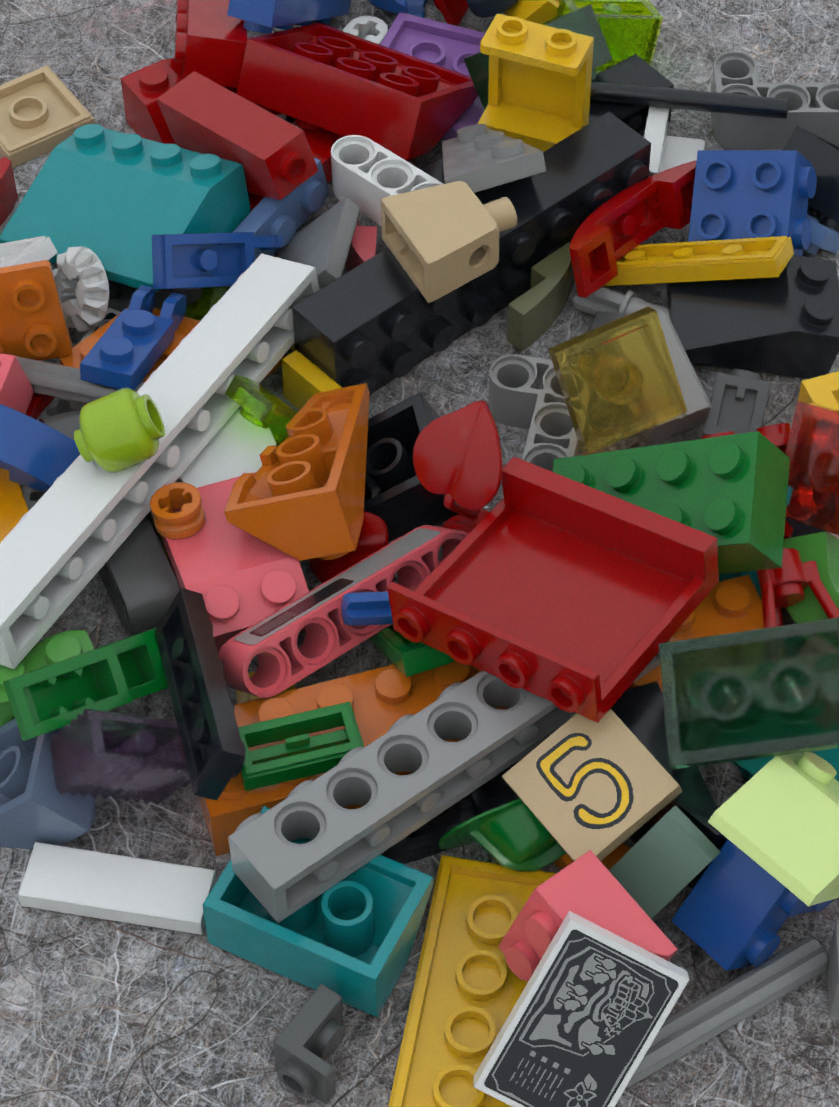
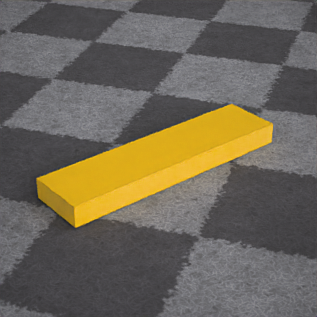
M777 236L642 244L616 261L618 275L603 286L779 277L794 255L791 237Z

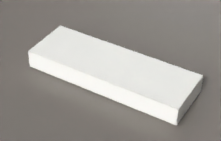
M35 842L18 898L20 905L24 907L202 935L205 927L202 904L217 880L215 870Z

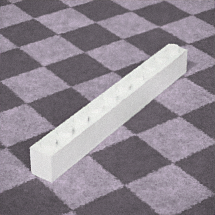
M261 253L250 267L239 276L222 298L210 308L209 312L194 329L181 340L176 349L158 369L152 372L148 380L137 391L140 396L144 394L149 395L161 414L165 427V436L159 439L158 452L150 459L117 473L103 470L95 461L86 462L80 454L1 541L0 665L15 669L151 511L150 500L156 490L164 485L174 483L295 343L292 306L320 290L315 267Z

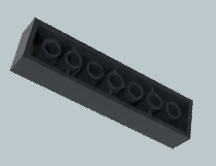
M610 112L605 113L545 150L543 156L546 172L485 189L475 194L482 204L507 197L512 202L516 211L517 226L499 233V262L495 268L441 298L428 303L388 247L292 306L295 351L297 350L342 388L367 383L371 396L375 391L392 380L408 374L414 366L434 353L447 349L454 340L471 329L484 325L493 315L530 290L531 267L566 243H571L579 226L598 207L621 191L648 178L651 142Z

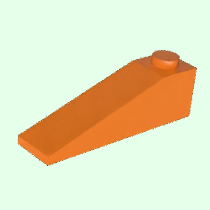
M367 383L315 393L285 426L288 437L279 446H267L259 455L262 462L260 469L255 474L243 473L234 483L224 510L227 522L299 561L318 557L323 560H333L346 555L350 551H356L364 519L370 396Z

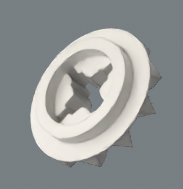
M83 246L68 247L67 252L57 255V268L53 270L67 327L77 328L79 332L93 330L102 323L107 312L109 302L108 278L100 259L91 249Z

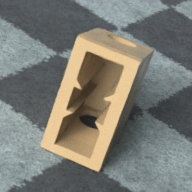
M455 181L382 198V239L426 301L430 303L495 268L499 262V233L515 228L517 226V215L512 202L507 197L482 204L467 183Z

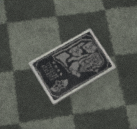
M569 911L475 1073L473 1087L512 1107H615L689 981L688 972Z

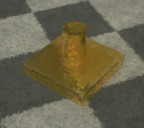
M649 306L548 348L580 449L587 454L687 412L657 311Z

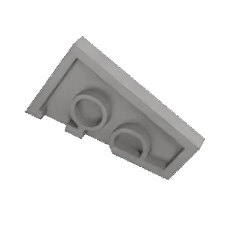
M474 124L460 128L456 131L457 137L442 141L445 184L462 181L467 183L474 193L546 172L542 150L523 143L522 139H513L504 135L502 131H494L487 128L486 124Z

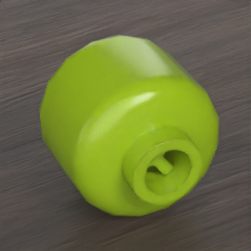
M130 388L119 389L83 406L79 416L80 429L74 431V440L83 459L86 462L95 461L103 470L110 473H117L150 459L158 452L159 439L165 436L164 423L154 401L149 395L144 394L140 396Z

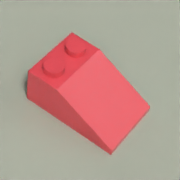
M239 477L197 488L201 495L202 506L206 516L203 527L197 533L183 539H169L162 536L171 568L180 588L202 593L208 618L213 625V637L217 652L230 638L309 592L298 559L227 522L224 510L233 485ZM181 509L174 510V513L181 512Z

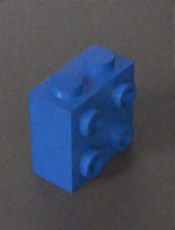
M698 150L688 242L787 236L791 237L794 255L803 256V250H807L811 242V223L806 218L808 198L814 197L817 186L816 171L812 167V163L797 150Z

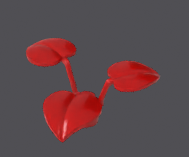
M483 400L473 402L457 411L433 420L420 432L413 449V464L420 483L431 493L445 494L444 506L458 513V515L449 518L442 527L464 531L467 534L489 513V511L482 508L494 499L502 479V451L498 430L491 411ZM364 511L363 525L356 551H350L346 555L333 560H323L320 557L308 559L310 569L323 584L388 545V529L385 522L379 516Z

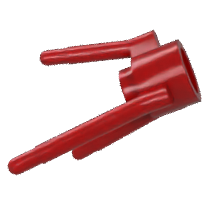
M783 548L782 568L756 570L761 588L765 650L768 671L770 673L776 674L780 669L778 635L786 650L781 608L803 601L805 599L804 590L807 586L812 590L839 636V609L820 579L816 561L802 563L797 549Z

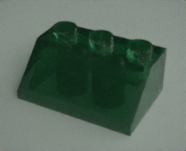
M839 618L659 644L668 761L671 769L839 748Z

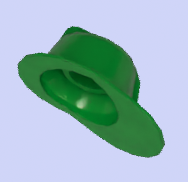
M521 799L496 807L465 821L443 835L438 841L440 849H453L477 842L502 867L517 872H535L549 866L567 854Z

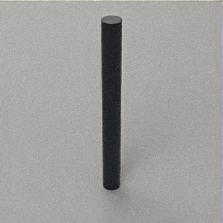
M591 81L590 101L781 119L787 118L789 99L599 81Z

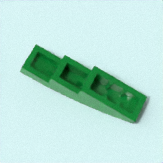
M156 628L3 681L22 741L54 731L168 688L155 634Z

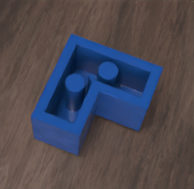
M727 839L720 849L721 853L711 862L671 921L721 967L729 971L751 965L757 967L764 963L777 949L781 938L776 933L789 916L794 917L797 914L813 911L820 912L833 900L807 906Z

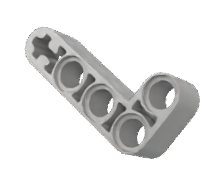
M729 51L718 55L714 60L710 92L789 99L786 119L710 112L713 136L719 145L734 150L783 149L796 126H799L839 147V82L760 83L756 61L750 55L739 51Z
M508 354L493 361L489 368V409L493 419L498 423L529 429L522 460L552 471L554 459L580 456L589 417L591 377L583 367L570 362L518 354Z

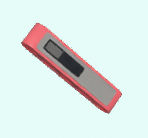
M431 525L417 527L230 638L221 646L218 652L219 659L223 662V674L226 685L257 697L269 698L275 696L387 628L391 624L363 626L344 624L341 607L343 595L347 593L387 591V587L391 584L396 572H398L397 584L410 590H415L468 534L464 531ZM441 545H443V556L439 562L438 552ZM305 626V640L302 646L298 648V634ZM257 655V670L254 673V675L249 678V664L251 660Z

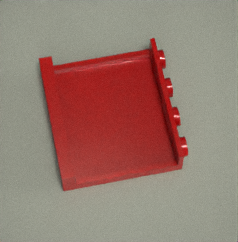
M513 457L502 468L501 480L504 498L414 591L394 582H391L387 587L394 630L412 642H421L449 655L460 664L471 665L496 676L510 687L522 688L551 701L565 712H575L599 723L719 582L717 537Z

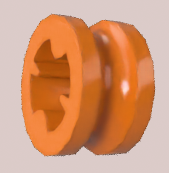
M174 482L159 488L151 496L150 508L154 516V524L157 532L169 539H183L194 535L203 527L206 516L202 506V499L199 490L193 485L185 482ZM181 509V512L174 513V510Z

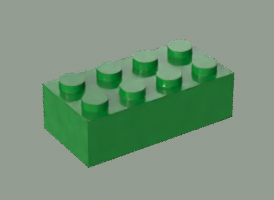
M759 431L558 458L553 461L552 472L717 537L719 574L782 568L790 458Z

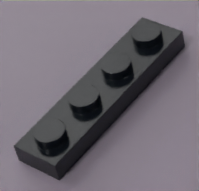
M180 588L156 628L155 634L194 795L217 801L230 779L235 778L240 773L245 761L246 749L240 738L234 715V703L229 697L223 674V662L219 659L213 637V625L208 618L202 593Z

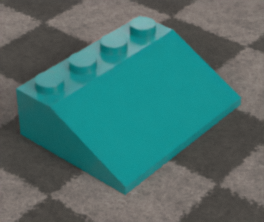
M86 124L78 127L73 135L55 146L2 231L0 243L40 236L50 237L58 253L48 261L55 264L57 255L67 252L68 247H87L100 259L108 280L134 288H139L141 285L153 288L152 235L233 232L251 212L243 164L219 158L215 154H202L183 149L176 144H164L141 138L137 134H125L106 129L99 124Z

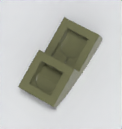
M569 242L531 267L530 290L508 304L507 341L521 352L548 330L564 309L570 297L574 284V273Z

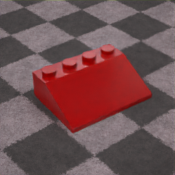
M317 22L247 39L236 94L274 115L283 113L295 118L294 123L301 128L313 131L326 129L338 134L337 140L349 135L367 137L409 162L412 158L429 153L481 94L485 82Z

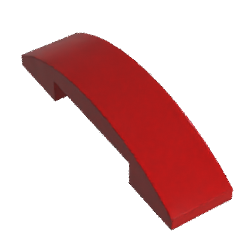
M696 160L667 169L628 187L610 198L584 220L575 232L569 247L579 297L587 298L618 275L616 261L660 229L668 227L681 230L690 223Z

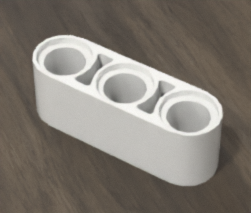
M361 135L344 136L332 145L331 168L334 195L340 201L345 197L351 199L360 206L359 211L362 215L380 226L382 198L443 184L367 137Z

